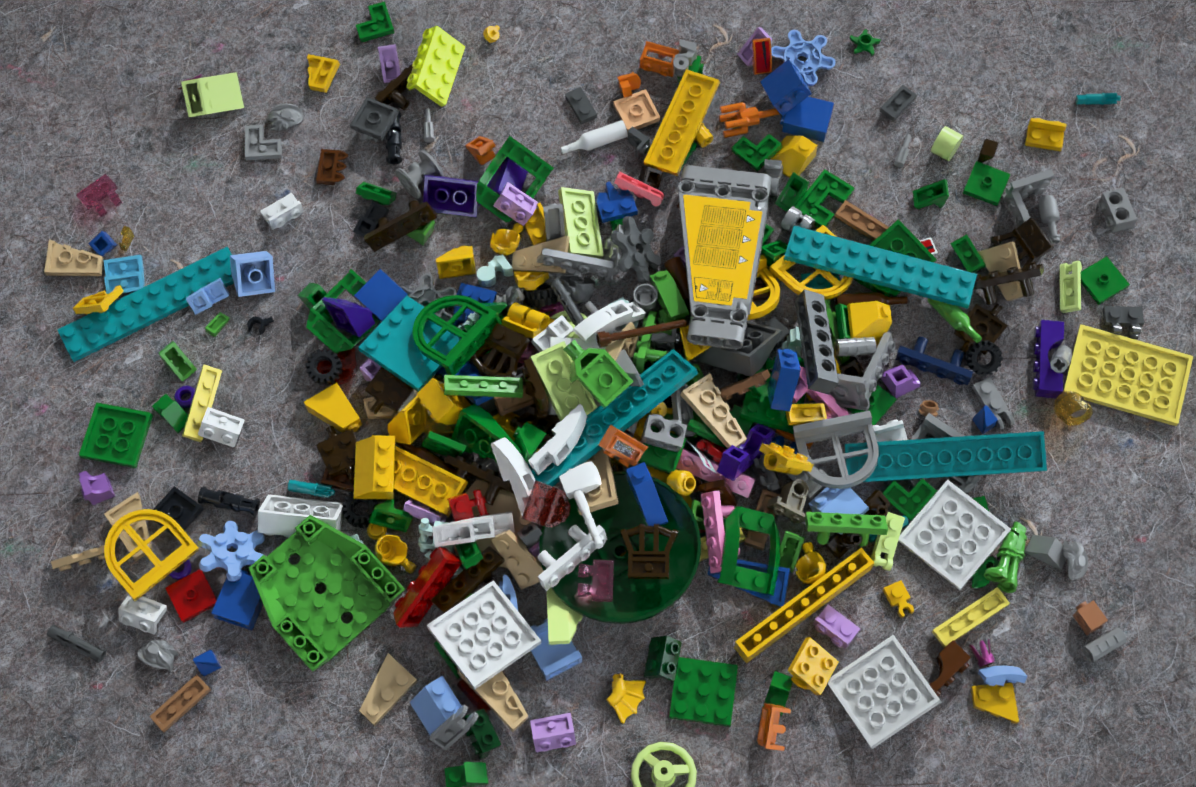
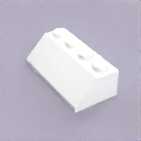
M268 494L258 510V533H264L268 536L283 535L289 538L296 532L295 527L309 515L341 531L344 514L342 509L344 508L343 503Z

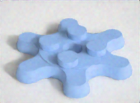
M791 30L788 33L789 46H773L771 48L772 57L783 62L789 59L799 70L808 86H814L817 83L818 77L815 72L818 69L831 70L835 66L834 58L824 56L821 53V49L827 44V38L823 35L816 36L812 41H805L798 30ZM800 56H804L807 58V60L804 62L800 61L797 58Z
M228 521L223 527L224 534H218L216 537L203 534L199 537V547L210 551V555L201 559L199 568L204 572L211 571L216 567L224 568L227 572V579L235 582L240 580L242 576V567L252 565L263 556V554L256 552L254 548L265 541V536L263 533H258V530L250 534L238 532L237 524L234 521ZM231 546L237 549V551L235 552H229L227 550L230 549Z

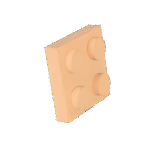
M646 89L634 93L632 96L613 101L620 120L626 126L627 133L632 126L638 130L660 121V115Z

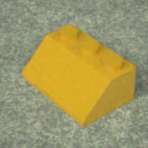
M375 435L356 442L354 499L393 500L395 436Z

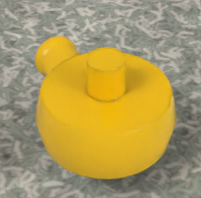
M498 25L486 27L483 31L484 38L490 43L496 42L499 39L498 31L500 27Z
M661 402L650 411V415L658 414L663 417L666 414L673 413L672 408H667L664 402Z

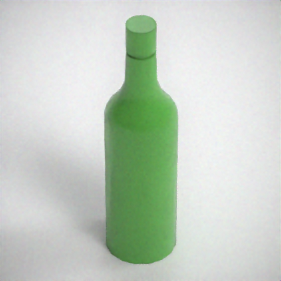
M928 298V303L955 330L966 332L976 343L982 340V337L971 327L969 316L959 306Z

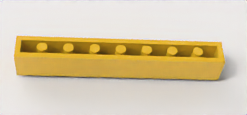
M861 547L735 641L734 649L747 664L868 573L874 565L873 560Z

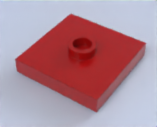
M200 569L165 587L183 623L214 607L217 601L207 578Z

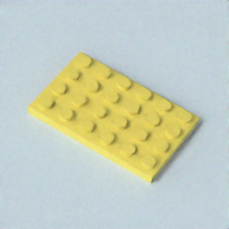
M1080 324L1062 394L1177 426L1193 356Z

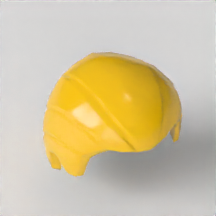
M516 223L511 230L498 229L495 235L492 233L490 246L493 251L498 255H511L519 246V233L523 231L524 227Z
M385 535L377 540L374 547L375 555L381 563L388 566L401 565L410 574L415 571V563L408 561L406 558L407 544L401 541L399 536Z
M812 542L802 545V549L805 552L804 556L795 565L797 577L805 584H813L826 574V563L818 552L813 551L814 546Z

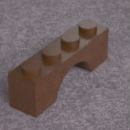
M954 640L936 658L939 665V676L937 680L929 685L938 697L941 695L939 690L944 685L948 688L956 680L953 676L957 672L962 674L970 666L968 661L971 657Z

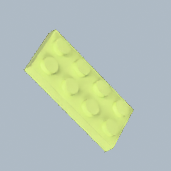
M561 187L558 190V194L564 211L565 236L570 237L568 253L601 259L604 254L594 191Z
M565 341L529 357L533 361L539 379L560 422L579 404L583 406L586 415L598 408L590 392L578 379L573 383L570 381V364L573 360L563 350L567 346Z

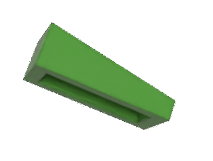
M220 312L205 327L206 332L216 337L230 318Z

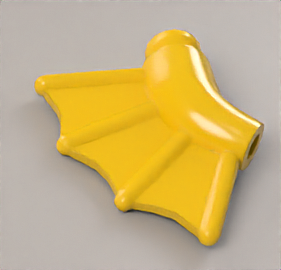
M619 673L612 676V693L606 701L614 708L620 722L624 724L628 716L637 714L638 704L645 699L643 688L646 681L623 680V674Z

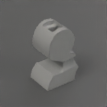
M680 39V54H676L673 60V72L676 76L683 77L685 70H689V66L697 59L696 43Z
M765 159L766 174L772 178L769 195L778 196L783 175L782 161Z

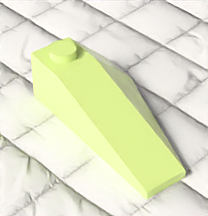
M549 588L547 590L549 645L570 644L577 630L576 626L582 620L583 615L568 607L554 593L552 588Z

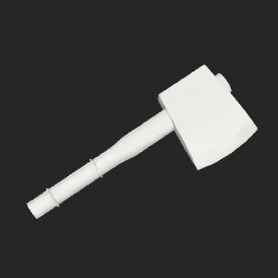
M590 461L569 469L559 478L569 499L575 498L592 537L591 540L594 542L595 547L600 549L603 547L601 535L598 533L584 494L601 485L599 472L594 463Z

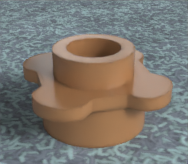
M925 400L920 404V414L927 416L930 413L935 417L938 416L937 411L939 407L936 402Z

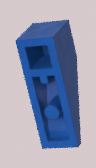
M645 462L626 469L627 481L647 526H654V524L661 526L668 523Z

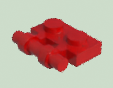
M702 439L697 443L698 449L701 451L708 450L707 453L712 456V460L720 463L723 452L726 449L707 439Z
M480 489L473 491L475 498L470 500L467 493L447 499L454 522L490 515L485 507V496H482ZM473 506H477L479 511L478 516L474 517L472 511Z

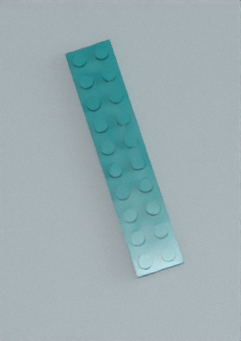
M798 226L793 227L784 255V260L966 309L969 307L977 277L975 273Z
M228 246L113 302L109 309L103 313H90L57 329L73 362L189 306L186 300L188 296L221 278L225 287L234 284L230 265V255L232 254Z
M672 349L640 374L644 383L643 386H628L606 408L600 405L587 415L585 427L577 444L559 466L552 462L543 472L537 475L528 463L537 485L545 493L560 482L559 476L566 473L569 469L583 464L602 449L599 443L610 425L624 432L698 374L697 369Z
M1044 431L877 442L879 456L876 468L863 482L1047 471ZM867 443L844 444L845 453L868 449ZM868 454L845 459L848 475L856 473L864 466Z

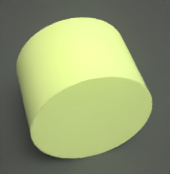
M945 126L937 136L931 152L950 161L959 148L963 135Z

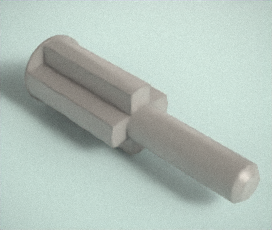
M429 108L425 109V122L423 123L424 141L426 143H432L435 140Z
M906 134L903 145L899 147L894 165L898 168L904 167L909 151L910 134Z

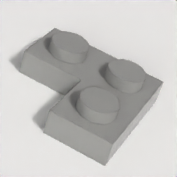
M263 125L245 126L246 161L282 158L281 139L264 140Z

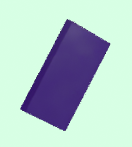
M506 157L487 187L500 195L506 183L509 182L522 191L528 172Z
M425 175L423 203L427 201L436 213L477 218L480 205L476 202L478 181Z

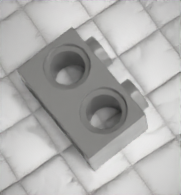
M1120 188L1102 194L1098 206L1100 211H1103L1107 227H1110L1111 232L1114 233L1133 228L1137 217L1125 189Z
M658 414L649 415L645 420L640 442L679 452L683 446L687 425L682 424L679 420L663 419L664 417ZM650 426H656L659 432H653ZM670 431L676 432L678 438H673L670 435Z

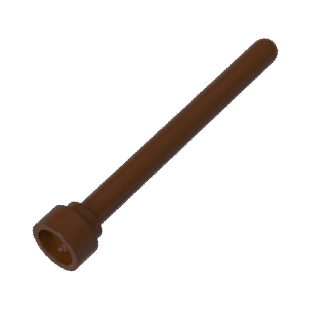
M683 319L612 334L602 331L596 333V339L599 348L611 344V341L686 327L688 322Z

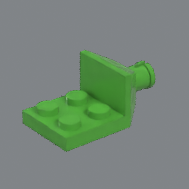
M575 339L563 349L573 360L570 364V381L573 383L578 379L603 408H606L634 382L605 349L588 348L584 350Z

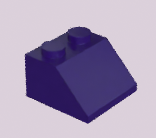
M327 297L321 299L339 329L360 337L375 324L372 318L373 314L367 307L364 308L356 302L353 303L345 299Z

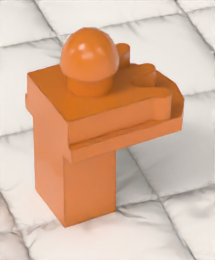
M634 72L617 77L619 89L624 98L632 96V90L639 89L641 86V79Z

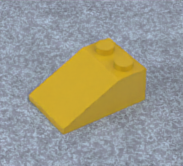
M434 378L417 393V396L421 399L419 401L420 404L431 412L430 417L436 423L440 422L445 425L456 424L460 411L471 406L465 396L444 395V383Z

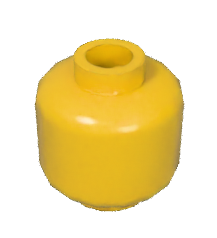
M674 470L668 475L666 484L680 496H688L694 491L696 481L691 472Z

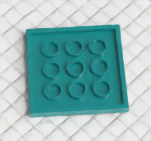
M406 295L363 341L358 349L365 356L419 392L442 366L430 360L418 350L413 338V325L424 306ZM429 320L426 322L423 331L424 340L427 344L442 329V327ZM446 331L432 348L446 356L461 338Z

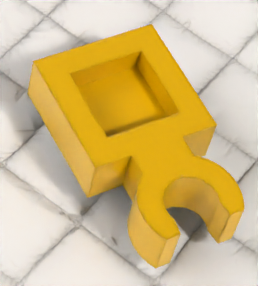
M902 580L883 588V592L891 607L898 606L900 618L905 616L903 609H908L910 614L914 613V607L907 603L911 597Z

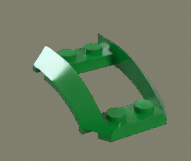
M511 136L507 138L477 183L476 202L506 223L513 219L493 206L500 195L487 187L504 159L508 157L535 177L524 192L532 199L554 169V167Z
M350 269L345 277L324 297L338 299L345 291L354 297L366 282ZM320 300L310 309L306 328L326 347L332 350L333 353H338L354 348L380 320L373 315L372 318L375 324L360 337L352 335L347 339L322 316L327 308L323 301Z
M736 506L723 521L725 536L720 565L722 568L717 583L774 596L780 561V534L774 515ZM740 528L770 535L767 573L736 566Z

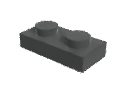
M902 85L880 108V112L894 122L916 99L917 95Z
M581 87L565 94L567 102L581 125L597 118L596 111Z

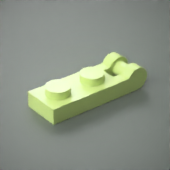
M1074 261L1072 264H1060V311L1062 313L1081 310L1080 272L1082 265L1080 261Z
M888 512L885 517L888 527L887 535H877L871 559L874 562L873 566L877 567L879 565L882 566V569L890 571L893 566V557L905 517ZM881 552L885 553L884 559L880 556Z

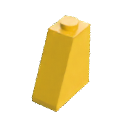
M338 383L304 401L309 413L330 426H334L335 429L342 433L350 429L356 432L362 426L358 414Z

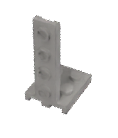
M1052 169L1011 182V187L1007 188L1006 194L1002 195L1004 203L1007 202L1009 210L1013 212L1014 222L1017 227L1030 218L1023 199L1027 198L1030 194L1038 195L1045 191L1055 176ZM1046 254L1038 259L1036 263L1040 264L1042 259L1046 257Z
M549 204L543 207L546 242L565 236L562 204ZM574 269L566 270L565 274L548 273L549 279L545 283L548 284L562 275H578L580 279H582V275L579 270Z
M619 224L612 232L620 231L624 234V226ZM610 235L604 243V249H606L604 260L544 248L537 257V262L543 263L545 266L553 265L566 270H579L581 273H594L598 276H605V280L612 281L613 275L619 273L618 261L622 257V252L619 246L612 242Z
M886 332L883 334L863 377L837 373L839 383L830 392V395L836 399V403L839 406L868 411L871 393L876 390L877 381L883 374V368L889 362V355L895 349L892 333Z

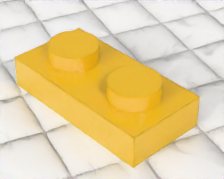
M824 403L792 404L790 412L786 411L788 425H800L827 419Z

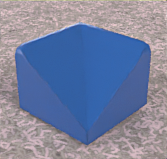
M101 231L88 243L102 257L117 246L114 240L104 231Z
M985 405L973 417L972 421L981 433L984 434L995 427L998 419L990 408Z
M212 650L193 659L202 676H206L221 668Z

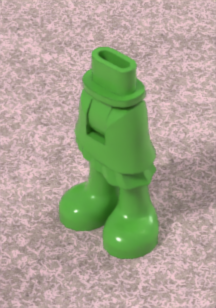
M1019 522L1013 523L1011 531L1003 539L998 549L999 553L996 556L1000 558L997 567H990L984 573V577L987 580L998 582V588L1006 593L1016 592L1018 586V564L1025 557V541L1027 540L1025 533L1027 528Z

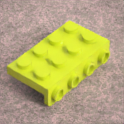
M436 25L426 29L423 33V40L418 47V54L412 64L413 69L407 79L406 88L409 90L417 89L436 104L443 107L447 103L465 46Z

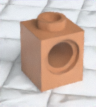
M1094 600L1088 604L1086 601L1076 607L1077 611L1073 614L1074 619L1087 636L1104 626L1108 621Z

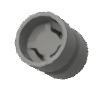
M793 206L784 216L781 227L788 232H791L794 226L812 230L815 219L807 214L803 216L802 211Z
M640 284L634 290L633 301L646 312L645 317H648L649 311H656L657 290L650 284Z

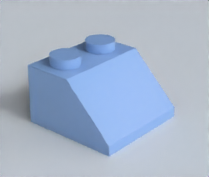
M267 251L230 255L231 275L238 297L275 292L273 256Z
M826 487L808 503L812 512L864 515L869 510V507L851 487L844 489Z
M443 675L426 685L409 702L429 735L462 707Z

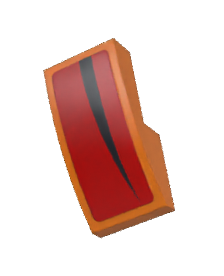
M771 39L752 40L754 75L771 73Z

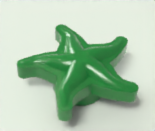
M867 29L859 37L851 35L849 38L857 45V48L854 49V54L865 50L871 56L874 55L873 45L879 44L881 40L872 38L870 34H867Z

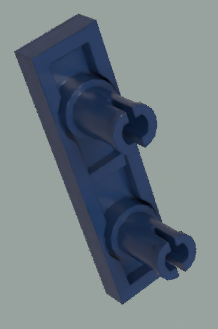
M919 336L913 350L903 346L899 347L895 360L901 364L917 367L920 371H928L934 373L939 378H948L956 384L968 386L973 371L960 367L965 355L963 351L955 349L948 363L924 354L928 339Z

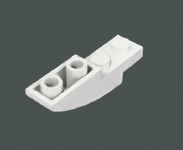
M620 300L593 313L574 327L573 331L584 342L596 339L597 332L605 331V333L609 332V334H612L616 327L644 319L646 312L634 301L626 304L623 300Z
M581 404L572 409L561 422L555 425L552 429L554 437L548 440L528 460L532 470L537 475L543 472L552 462L559 466L577 444L587 419Z
M505 437L491 443L503 481L510 480L522 518L539 511L540 509L534 495L539 488L531 469L522 455Z

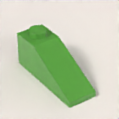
M666 270L650 275L651 285L655 287L658 293L657 301L669 318L674 320L689 315L686 304L670 273Z

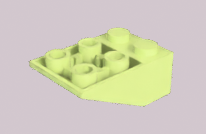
M237 72L181 81L189 117L244 108Z

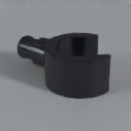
M272 316L265 319L252 317L247 322V327L250 332L255 323H260L259 333L261 335L265 332L266 326L274 322Z

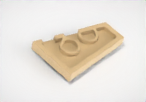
M566 235L514 251L512 260L513 271L565 274L566 269L553 265L545 266L543 263L537 262V257L544 248L568 252L570 237Z
M49 239L44 273L46 276H102L104 259L100 255L77 250L69 245H61Z
M1015 242L978 251L989 272L997 270L1000 273L1006 272L1008 268L1016 266L1020 269ZM1019 281L997 285L1007 301L1023 298Z
M138 492L104 513L112 526L124 515L133 511L143 510L140 494ZM146 520L130 524L143 541L150 537ZM125 530L121 532L119 537L128 551L131 552L138 545ZM150 542L147 544V546L153 551L152 544ZM140 550L132 557L135 561H138L145 554Z
M507 530L495 535L491 539L521 590L540 582L538 576L543 572L541 562L537 559V556L534 557L527 550V546L512 531Z
M104 545L100 546V548L89 549L80 554H73L51 561L52 568H59L61 572L71 569V565L79 563V566L91 563L90 559L98 557L99 560L105 559Z
M388 653L359 712L375 726L418 682L417 679Z

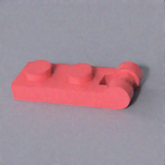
M619 172L614 183L620 189L629 190L639 198L650 200L651 204L655 207L660 206L664 199L662 191L622 172Z

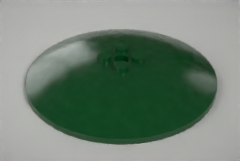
M613 471L619 504L590 512L596 527L600 525L605 530L607 536L605 544L602 548L594 550L588 559L581 561L571 573L566 574L556 586L551 588L563 603L587 618L611 624H625L652 618L667 610L682 597L692 583L699 566L701 539L697 521L686 501L669 485L652 477L668 523L661 526L672 531L673 529L679 531L669 553V579H628V551L620 530H628L640 524L647 526L627 481L626 471ZM565 492L549 510L542 526L541 532L543 534L540 535V553L546 550L556 561L577 544L568 533V530L573 525H577L586 535L590 533L583 515H580L578 512L575 498L569 499ZM638 534L629 538L634 551H639ZM645 534L644 551H653L654 534ZM660 534L659 551H664L669 538ZM623 548L626 550V554L624 556H617L615 551ZM541 563L544 572L547 568Z

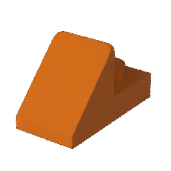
M479 136L465 145L480 165H484L495 157L492 148L496 147L491 139Z

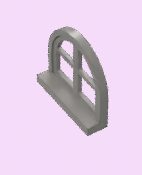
M870 411L793 426V436L797 452L808 457L807 461L814 465L836 460L838 462L841 477L825 475L814 466L811 472L804 471L817 484L828 488H850L865 481L875 470L879 451ZM864 432L868 449L843 454L838 437ZM826 439L832 440L835 451L834 456L810 460L806 443ZM868 454L864 466L856 473L848 475L844 459Z
M928 413L922 425L910 440L924 439L927 434L933 438L961 437L963 435ZM982 475L969 476L966 481L959 477L950 478L959 483L960 486L958 488L968 494ZM927 478L925 481L931 485L935 478ZM911 479L907 481L914 488L920 481V479Z

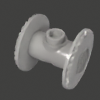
M425 150L419 151V157L422 162H413L408 167V173L401 168L395 171L402 186L416 199L421 197L418 186L424 182L425 175L444 177L439 164Z

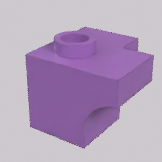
M903 364L883 372L881 380L895 398L919 388L921 384L912 370H907Z
M87 471L79 473L82 495L92 505L115 497L110 480L105 473L98 476L89 475Z

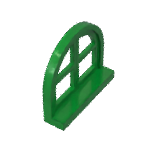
M451 295L439 298L421 310L414 321L413 338L418 350L424 356L444 367L447 375H456L485 343V339H488L496 323L501 324L498 312L467 296ZM447 307H461L448 322L434 315L439 310ZM466 309H470L479 314L481 318L466 333L452 324ZM429 320L442 327V329L427 344L424 340L423 331L426 322ZM446 331H449L461 338V340L445 356L433 349L432 346Z

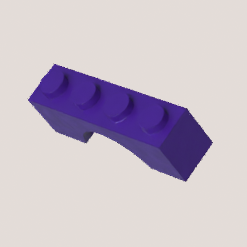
M1041 320L1034 330V337L1037 338V343L1034 345L1036 361L1033 364V372H1036V378L1033 379V389L1036 390L1035 397L1059 399L1063 392V374L1056 373L1051 369L1048 352L1059 347L1063 342L1064 322Z
M756 424L749 431L744 444L739 448L732 445L723 452L717 472L725 478L734 481L755 463L754 459H759L760 455L764 454L759 451L761 444L770 445L776 431L765 425Z

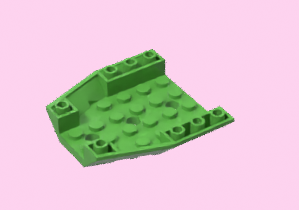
M309 515L295 527L296 532L267 557L265 555L261 556L249 567V570L273 628L313 672L333 659L385 613L401 596L405 588L366 545ZM297 554L300 556V562L295 565L289 563V558ZM318 584H325L327 589L323 594L315 592ZM345 613L353 615V620L348 624L343 623L341 620Z

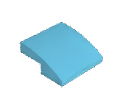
M141 255L103 260L106 276L104 277L106 294L111 293L119 285H121L123 293L135 292L145 287Z

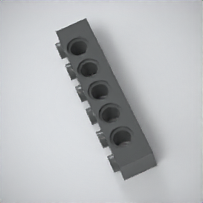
M804 289L795 300L808 389L829 395L837 387L839 378L837 376L825 299L822 294Z

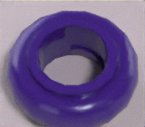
M182 386L175 392L174 399L181 408L191 407L195 388ZM184 394H191L190 399L186 401L181 400Z
M188 559L183 563L185 564L183 571L178 573L173 571L169 576L176 580L188 576L192 570L190 560Z

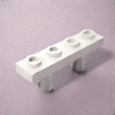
M573 525L568 530L569 535L577 544L557 561L546 550L542 551L537 557L547 568L538 576L541 586L546 591L556 586L562 577L571 573L575 566L581 561L588 559L590 554L597 549L591 540L590 533L586 535L577 525ZM598 525L596 528L598 530L599 535H601V540L604 545L607 540V536L605 530L600 525Z

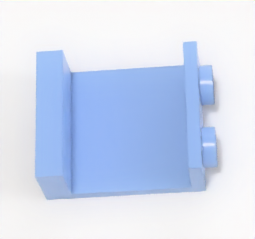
M548 618L539 626H531L541 639V644L531 650L546 681L582 663V656L579 650H576L572 641L570 644L549 645Z

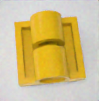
M515 302L510 306L508 315L502 319L501 325L523 334L527 338H534L554 322V319L550 318L547 314Z
M772 442L770 445L762 443L759 451L765 454L763 463L768 470L799 475L803 470L811 472L814 464L807 461L808 457L799 453L795 454V450L789 446L784 445L782 448L780 445Z
M807 637L787 671L793 675L791 680L796 686L810 690L817 696L822 694L839 661L811 637Z

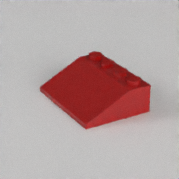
M439 547L432 551L428 564H424L420 568L416 581H412L406 589L408 592L404 598L401 597L396 602V609L393 615L398 627H418L433 605L431 600L447 586L461 566V559L447 548Z

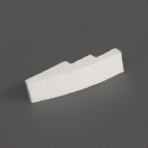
M512 511L469 518L432 527L435 547L475 542L477 539L495 537V535L507 530L515 532Z

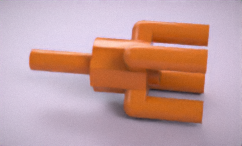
M740 102L720 106L721 114L732 111L738 112L719 115V122H725L726 129L740 127L723 131L724 138L747 134L748 126L758 125L760 118L779 115V111L776 108L758 111L756 107L746 108L745 103Z

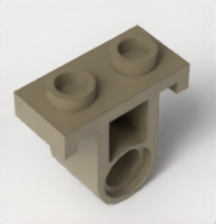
M802 479L786 483L782 487L780 496L770 499L767 507L772 509L777 515H784L790 518L789 520L793 523L800 524L805 522L806 512L803 513L802 511L809 491L807 483Z

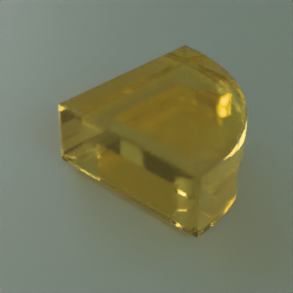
M124 226L121 231V235H123L122 243L119 242L121 250L127 251L134 238V234L130 227Z

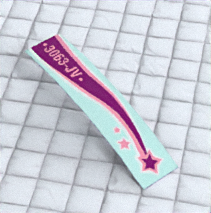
M686 439L698 453L704 466L715 472L711 462L703 452Z

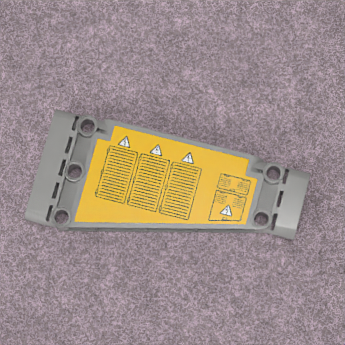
M692 165L683 168L681 181L678 184V197L691 311L687 341L692 344L727 349H740L743 346L767 220L768 199L772 178L767 174Z

